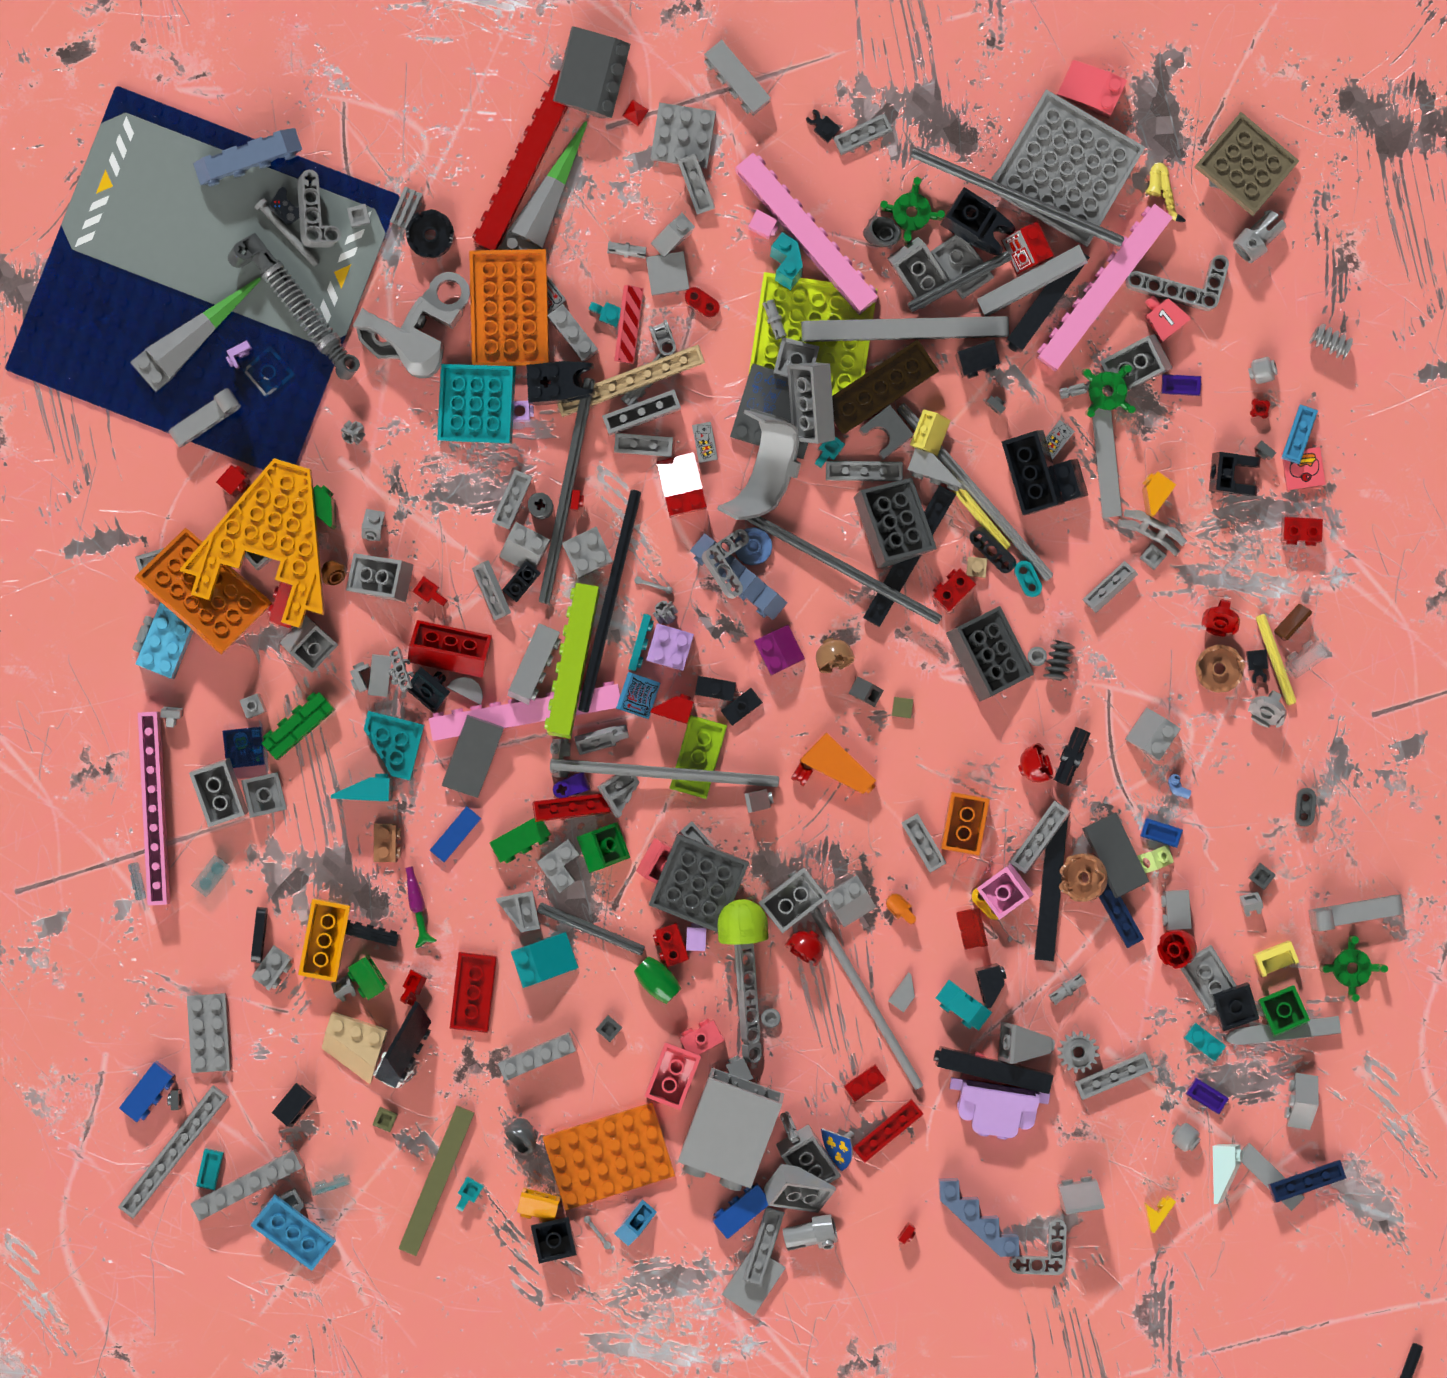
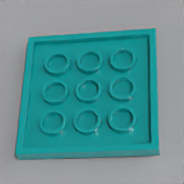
M441 364L437 441L512 444L516 367Z

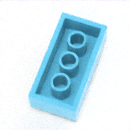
M160 602L135 664L170 679H175L194 631Z

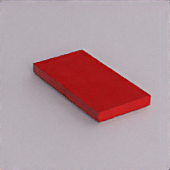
M458 952L450 1029L488 1033L497 956Z

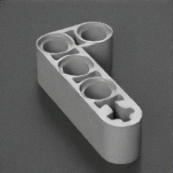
M306 170L297 181L301 241L306 247L329 248L339 241L341 232L335 226H322L318 174L314 170ZM305 196H310L313 202H308ZM307 214L312 215L314 221L308 220ZM308 233H312L315 236V240H311L308 237ZM327 233L332 234L334 240L328 239Z
M226 388L216 394L213 401L172 427L168 432L178 447H183L237 411L241 405L232 391Z

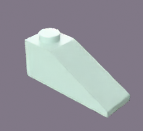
M1217 1144L1213 1146L1214 1204L1224 1201L1241 1165L1243 1150H1241L1240 1145Z

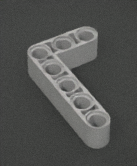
M1217 255L1211 260L1203 289L1139 271L1131 272L1126 278L1125 283L1128 289L1150 296L1154 295L1164 300L1168 298L1175 303L1204 311H1211L1219 302L1229 261L1224 255ZM1216 260L1223 262V269L1215 267L1214 263ZM1132 276L1138 277L1140 284L1133 285L1130 278ZM1212 278L1216 279L1219 283L1218 287H1211L1209 280ZM1149 282H1156L1158 284V290H1151L1149 288ZM1168 287H1174L1177 294L1175 296L1169 295L1167 292ZM1186 292L1194 293L1195 300L1189 301L1186 298ZM1205 297L1213 299V306L1205 304Z
M1401 894L1308 910L1311 929L1315 931L1332 930L1338 925L1404 914Z

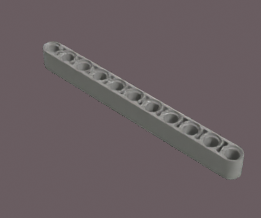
M1009 317L802 321V341L1008 337Z

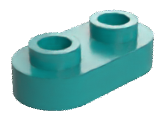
M1028 561L1018 562L1014 568V574L1024 594L1028 597L1038 596L1042 591V584L1033 565ZM1021 567L1027 569L1026 574L1020 572ZM1030 584L1035 586L1034 591L1028 589Z

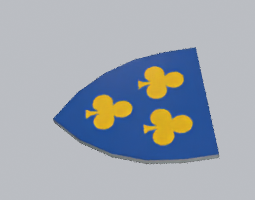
M822 1128L821 1133L824 1146L836 1166L843 1171L852 1161L853 1146L851 1139L855 1137L853 1131H849L843 1136Z

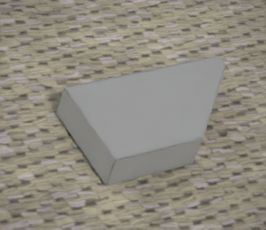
M907 973L888 1000V1002L902 1012L907 1009L915 997L911 973Z

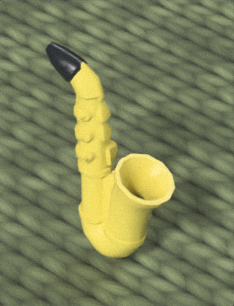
M1155 163L1151 168L1150 184L1145 193L1150 196L1160 197L1162 190L1166 210L1173 217L1172 220L1185 222L1186 220L1177 214L1175 210L1167 167L1163 163Z

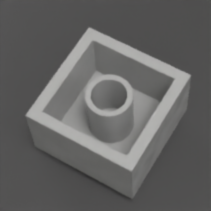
M597 527L562 542L579 579L613 563Z

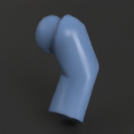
M1178 774L1171 775L1168 779L1171 792L1189 799L1191 790L1182 787L1181 778Z

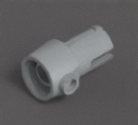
M1271 210L1264 212L1265 215L1250 229L1245 228L1233 242L1234 249L1245 261L1253 263L1268 251L1266 246L1286 228V223L1282 219L1270 231L1266 229L1279 216L1276 212Z
M831 1214L812 1217V1222L783 1228L784 1241L788 1251L818 1244L819 1248L828 1250L834 1247L833 1243L838 1242L837 1231Z

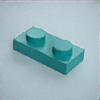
M1194 1023L1183 1037L1213 1061H1216L1226 1045L1197 1023Z

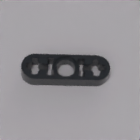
M976 527L970 533L971 543L1001 572L1009 573L1015 568L1016 559L985 528ZM989 546H994L997 549V554H992L989 551Z
M257 907L251 952V962L261 963L263 958L268 908Z

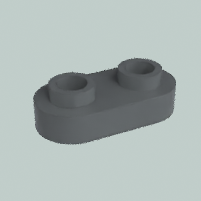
M1303 788L1296 794L1294 819L1300 826H1309L1315 819L1316 794L1312 789ZM1304 794H1307L1309 796V799L1307 801H1304L1302 799V796ZM1302 813L1307 815L1306 820L1301 819Z

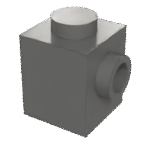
M857 676L849 694L875 707L884 690Z

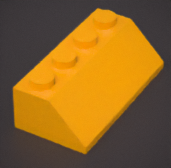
M316 898L312 899L298 975L332 982L337 981L350 911L349 905Z

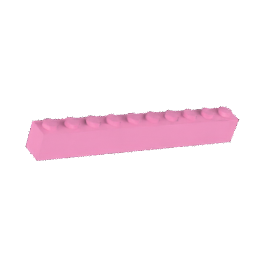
M752 153L736 166V174L777 219L788 234L798 242L801 249L860 315L877 301L878 296L876 294L878 292L871 284L868 286L864 281V275L859 270L855 271L851 260L847 256H842L838 245L834 241H829L826 231L822 227L818 228L816 226L813 216L803 211L800 201L790 196V190L787 186L781 185L777 181L778 177L774 171H769L764 166L766 164L759 155L756 156Z
M1156 204L1151 208L1147 206L1141 214L1144 217L1142 221L1134 223L1130 229L1132 234L1129 238L1124 237L1122 245L1119 246L1121 247L1117 253L1113 251L1106 260L1109 262L1107 267H1101L1096 273L1097 280L1094 284L1090 282L1084 289L1085 296L1082 299L1078 297L1072 307L1075 309L1072 313L1069 314L1067 312L1060 321L1063 323L1059 329L1055 327L1049 335L1051 338L1048 344L1043 343L1037 351L1040 354L1037 358L1056 372L1173 218Z
M614 681L602 683L603 687L595 688L588 713L616 708L620 698L619 685H614ZM580 691L578 706H579V702H580V698H581L582 691ZM554 692L546 693V697L539 698L537 695L535 700L531 699L529 705L516 699L508 700L509 704L501 705V702L489 703L490 707L482 708V705L470 707L471 711L463 712V708L451 710L452 714L444 715V712L433 713V717L429 718L432 741L459 737L467 715L504 728L545 721L546 717L550 718L551 711L548 710L550 699L554 697ZM577 706L576 715L587 714L579 711Z
M161 712L138 713L148 905L170 904Z

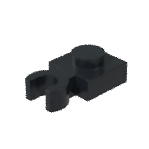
M814 109L812 113L816 115V119L811 120L807 117L806 121L810 125H816L817 127L814 129V132L826 143H829L841 128L828 116L821 119L820 113Z
M1266 649L1246 651L1248 671L1254 670V674L1251 677L1252 683H1256L1258 675L1262 677L1263 682H1266L1267 676L1263 672V669H1268Z

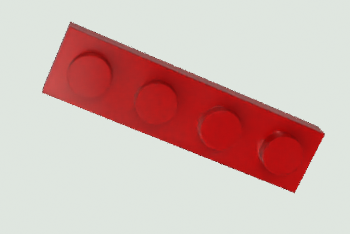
M602 794L541 800L532 803L535 822L608 814L611 812Z
M910 1099L855 1144L853 1150L865 1163L924 1113Z

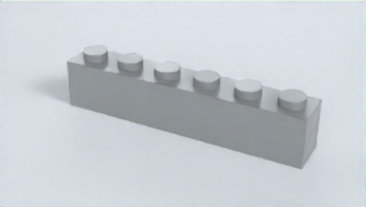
M294 1149L193 1201L190 1205L200 1221L288 1176L305 1165L297 1149Z

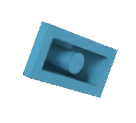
M642 1200L614 1234L629 1246L642 1233L657 1212Z

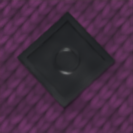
M1248 982L1212 994L1223 1031L1260 1019Z

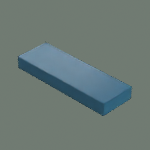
M1299 405L1281 459L1300 464L1318 410Z

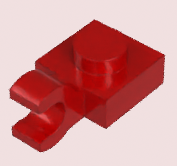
M424 576L412 591L428 603L433 599L444 607L448 601L437 593L440 587Z
M410 969L403 985L406 990L402 994L400 1001L413 1006L416 1001L415 994L420 995L427 977Z

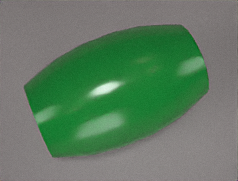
M648 956L634 970L642 987L651 996L665 1004L681 990L672 972L654 958Z

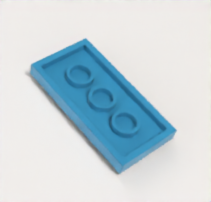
M275 1194L251 1223V1227L311 1271L336 1242L334 1237Z

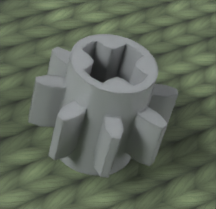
M349 420L341 429L343 440L349 444L355 442L358 445L366 435L364 433V426L357 421L352 423Z
M661 601L655 606L653 615L659 624H670L676 619L675 614L678 613V610L672 601L669 603Z

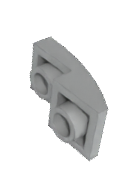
M372 654L368 695L387 697L390 678L388 671L391 668L390 656Z

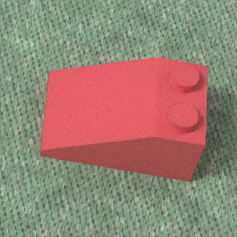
M1073 60L1057 95L1109 119L1127 80L1111 72Z
M654 838L636 871L644 878L657 884L672 846Z
M665 1042L644 1097L681 1110L701 1056Z

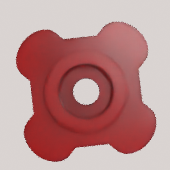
M1257 398L1251 401L1252 410L1250 415L1266 419L1269 416L1270 402L1268 400H1258Z

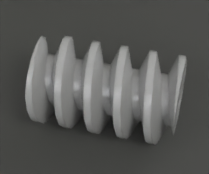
M1324 323L1317 327L1310 338L1309 344L1315 340V347L1323 344V351L1329 347L1330 355L1336 351V358L1343 355L1344 360L1351 349L1353 338H1349L1346 341V335L1343 334L1339 337L1338 330L1332 334V327L1325 330L1326 324Z

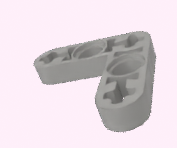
M743 529L734 531L702 554L704 564L723 593L731 599L736 598L742 593L743 586L725 558L748 543L749 536ZM740 536L741 540L734 544L733 540ZM722 543L729 546V552H725L722 549ZM713 554L714 558L710 559L709 556ZM719 568L725 570V578L719 575ZM734 586L736 590L732 592L730 588Z
M1059 1218L1050 1221L1047 1256H1013L1009 1260L1010 1269L1017 1274H1062L1065 1270L1067 1227L1065 1222ZM1056 1222L1063 1226V1229H1059V1236H1063V1239L1058 1237L1052 1238V1235L1056 1236V1230L1052 1228L1056 1226ZM1056 1241L1062 1243V1249L1059 1252H1054L1051 1247ZM1017 1259L1021 1263H1026V1259H1029V1270H1026V1266H1020L1019 1269H1016L1013 1263H1016ZM1040 1260L1042 1268L1037 1271L1032 1269L1033 1261ZM1045 1260H1048V1264H1055V1261H1058L1062 1266L1058 1268V1271H1055L1053 1267H1048V1271H1045Z

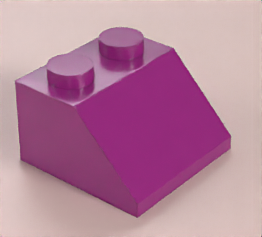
M789 625L754 641L770 675H774L805 659Z

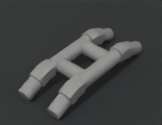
M1125 509L1124 517L1142 521L1141 525L1133 520L1119 519L1117 523L1118 527L1137 531L1160 543L1174 556H1177L1180 550L1165 535L1167 534L1181 546L1187 543V540L1176 528L1170 527L1140 510ZM1151 525L1159 529V532H1153L1148 529V526Z

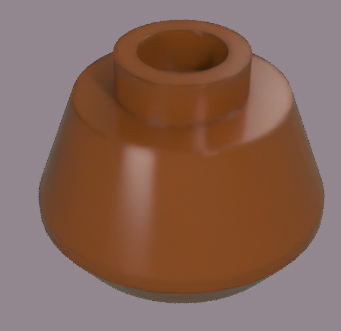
M328 561L321 569L322 580L326 585H337L344 580L347 570L344 565L336 561Z

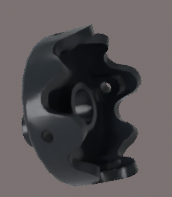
M430 209L416 212L411 217L406 227V238L408 245L417 255L427 259H434L444 255L451 248L454 241V229L446 215L437 210ZM434 230L436 232L435 238L432 240L426 239V231Z

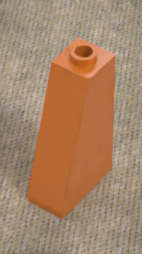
M827 732L800 759L803 764L861 794L865 792L869 794L876 787L874 784L876 779Z

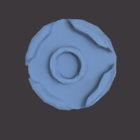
M756 527L744 529L749 536V541L745 546L735 551L738 559L744 564L751 566L765 562L772 550V541L769 535L764 530ZM740 536L735 539V543L741 540Z

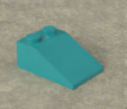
M375 774V777H370L331 794V799L392 801L393 778H389V774Z
M566 932L511 951L523 988L579 968Z

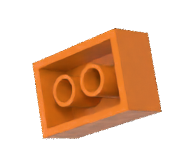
M950 792L940 849L980 856L990 799Z

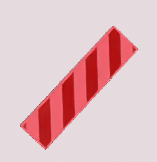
M624 285L614 361L634 364L644 288Z

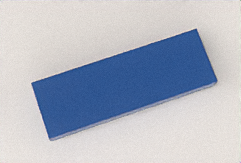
M466 806L430 851L445 862L482 818Z

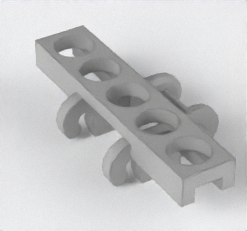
M396 647L389 651L394 668L390 669L388 674L393 678L391 683L393 685L399 684L401 691L406 692L407 688H413L409 676L413 677L414 673L406 671L405 663L410 664V661L403 659L401 649Z

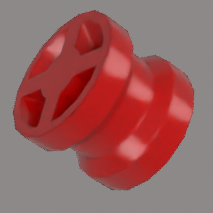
M800 763L791 779L799 781L800 785L804 787L813 770L806 769Z

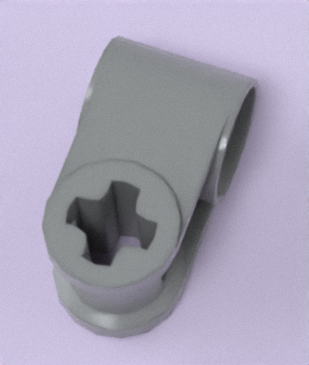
M663 320V323L653 327L648 326L662 356L666 357L676 353V344L667 320ZM665 344L673 346V350L669 353L664 352L662 348Z

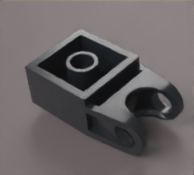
M965 187L958 194L940 224L969 244L992 255H1000L1003 251L1002 246L994 238L993 232L997 231L1011 235L1015 231L1013 223L997 211V207Z
M559 361L526 365L528 403L539 406L569 403L595 395V390L581 388L579 384L581 374L593 369V363Z

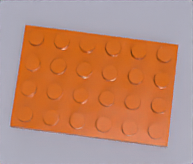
M547 249L469 251L472 365L521 366L549 363Z
M184 528L134 579L222 655L270 607L272 602L232 567L222 564L211 601L191 595L196 576L181 572L180 568L201 545L202 541L187 528Z
M653 1102L542 1136L565 1211L675 1176Z

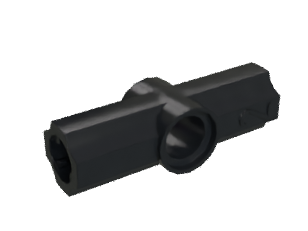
M1078 727L1074 728L1069 743L1062 752L1061 762L1053 780L1069 786L1076 768L1079 767L1082 761L1083 751L1091 734L1090 732Z

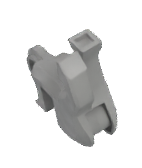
M453 272L441 273L431 281L429 289L414 303L401 328L378 318L364 308L361 309L353 327L357 329L360 342L378 359H398L412 376L429 378L436 374L441 367L444 345L441 341L418 329L424 327L427 320L425 316L453 329L462 317L463 308L469 301L470 287L459 274ZM448 281L456 282L461 287L460 299L453 304H445L438 298L439 287ZM376 335H380L386 342L378 341Z

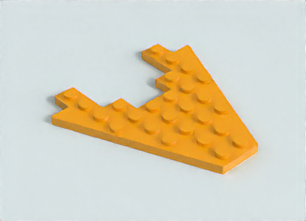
M275 458L268 464L180 568L181 572L196 576L191 595L211 601L222 564L241 569L247 551L280 561L275 580L293 585L281 620L282 623L301 628L307 610L324 615L311 469Z

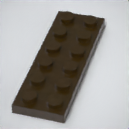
M917 339L832 396L834 423L842 435L939 372L919 340Z

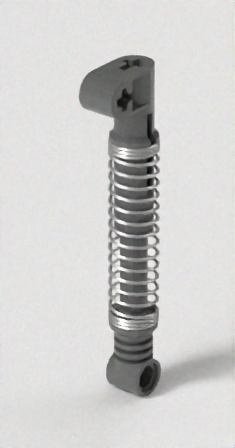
M256 233L236 243L228 254L229 263L233 267L241 268L253 261L260 269L262 278L265 279L266 283H271L270 288L274 287V292H278L277 297H281V302L285 301L286 303L285 307L290 308L289 312L292 311L294 313L293 317L300 316L296 321L303 320L300 326L307 325L304 331L310 329L311 332L308 333V336L314 334L311 341L318 340L315 346L318 345L317 349L322 354L329 356L328 358L332 360L333 364L335 363L337 376L343 380L351 379L360 367L359 360L355 356L347 354L348 352L342 346L341 339L337 333H332L333 328H328L329 323H324L325 318H321L322 314L317 313L318 309L314 308L313 303H310L311 299H306L307 294H302L303 289H298L299 284H295V279H291L292 275L287 274L288 270L284 269L282 262L274 258Z

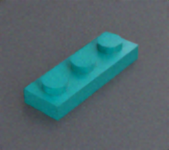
M643 615L628 670L636 672L637 668H641L643 657H640L642 649L646 650L649 639H646L647 631L651 632L654 623L651 620V615Z

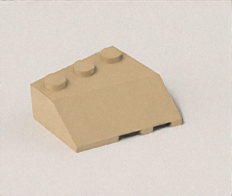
M332 1012L325 1031L322 1049L367 1083L371 1084L373 1073L389 1029Z

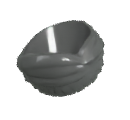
M877 217L864 228L863 236L872 245L889 247L899 241L901 230L892 219Z
M517 1118L508 1125L504 1132L521 1155L529 1156L536 1147V1135L527 1119Z

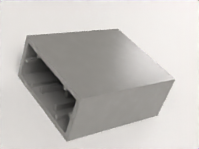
M712 1067L680 1152L678 1162L685 1164L683 1170L699 1178L705 1177L706 1172L720 1177L719 1183L730 1190L740 1191L742 1186L751 1188L782 1107L784 1093Z

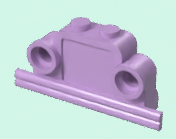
M951 1077L950 1089L961 1091L960 1099L957 1103L960 1117L964 1120H972V1128L980 1136L987 1137L993 1135L1003 1140L1013 1138L1018 1134L1019 1128L1027 1130L1033 1127L1039 1103L1049 1104L1050 1093L1046 1094L1030 1089Z

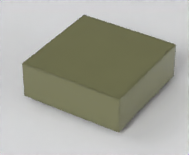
M894 697L892 716L911 719L913 699Z
M380 1107L373 1126L391 1132L398 1114Z

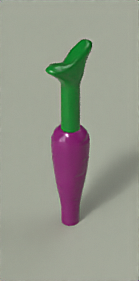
M413 866L405 868L407 873L408 901L410 910L416 916L419 937L415 948H419L426 942L434 943L437 940L426 931L422 912L425 909V903L414 874Z

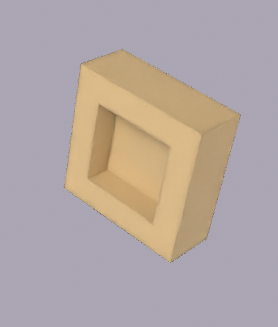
M968 557L966 574L971 577L985 578L987 558Z

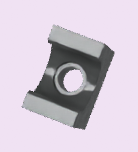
M891 405L859 429L863 436L873 429H881L887 433L889 437L888 446L879 453V457L882 460L887 458L914 435Z

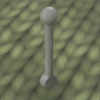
M639 576L634 579L636 584L642 583L666 591L667 594L673 592V588L670 586L657 585L642 580Z
M585 1216L584 1222L588 1223L604 1243V1248L610 1249L611 1243L606 1241L591 1222V1217Z

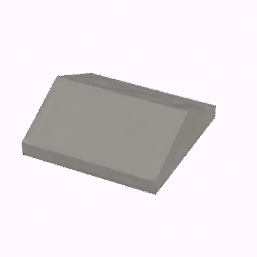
M782 337L773 374L788 378V364L816 363L820 346Z
M278 772L241 780L250 818L287 809Z

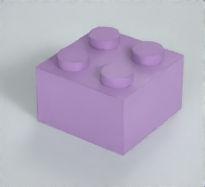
M657 623L646 661L684 671L694 634Z

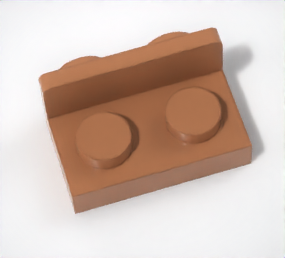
M374 824V862H397V858H401V847H397V839H401V828H397V824Z

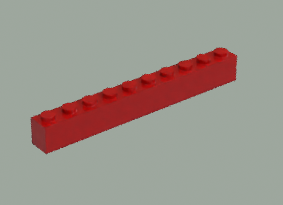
M559 70L557 74L552 75L549 81L551 86L548 92L544 91L540 100L542 104L539 109H535L532 115L534 120L531 126L528 125L523 134L525 138L522 143H518L515 149V153H517L515 159H511L507 165L506 170H508L506 177L502 176L498 183V187H500L498 193H494L490 199L489 204H491L489 211L485 210L481 217L483 223L480 229L476 228L473 233L474 244L485 250L498 249L568 109V106L553 101L560 74Z

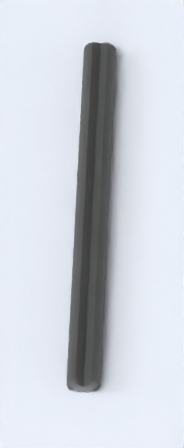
M1005 251L908 303L910 311L914 312L1011 261L1010 253Z
M540 903L538 906V913L635 954H643L644 945L544 903Z

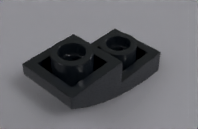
M526 561L502 591L517 602L541 572Z

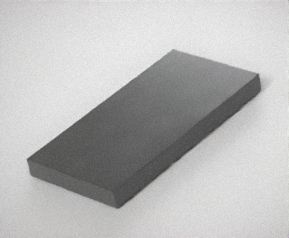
M467 715L442 786L478 798L504 727Z
M1116 812L1082 828L1094 855L1102 861L1106 868L1107 882L1115 898L1149 882Z

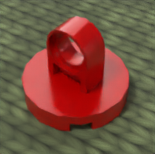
M1221 599L1218 607H1211L1205 610L1202 615L1201 625L1206 627L1208 633L1225 637L1227 633L1234 635L1239 630L1240 618L1237 613L1230 609L1231 601Z

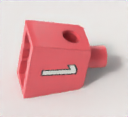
M1153 295L1145 302L1151 309V312L1145 318L1154 334L1157 335L1160 343L1191 319L1168 298L1160 303Z

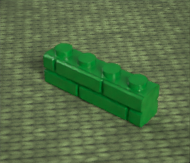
M313 692L306 698L308 702L303 707L298 705L292 711L293 715L289 719L285 717L277 724L278 729L274 732L270 730L262 737L264 739L262 745L276 760L283 757L336 710L321 692L317 694Z

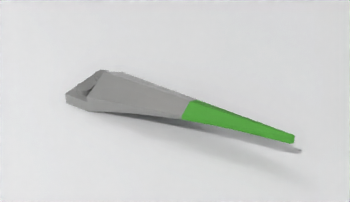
M587 121L583 123L514 221L499 250L543 249L585 132Z
M261 277L147 347L130 362L150 387L157 392L176 375L223 320L260 282Z

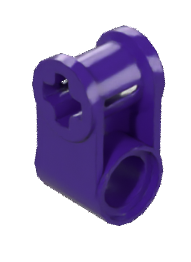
M580 772L557 782L553 787V793L557 798H566L591 788L585 772ZM561 784L562 787H567L565 795L556 792L559 789L558 785Z

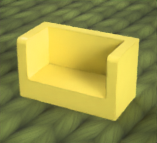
M923 410L910 446L938 456L951 420L936 412Z
M1285 941L1253 954L1262 977L1291 964L1299 963L1291 941Z

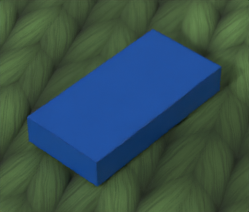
M1145 818L1140 836L1177 848L1183 829Z

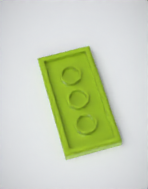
M690 715L675 768L714 771L727 725ZM672 779L670 789L707 799L711 782Z

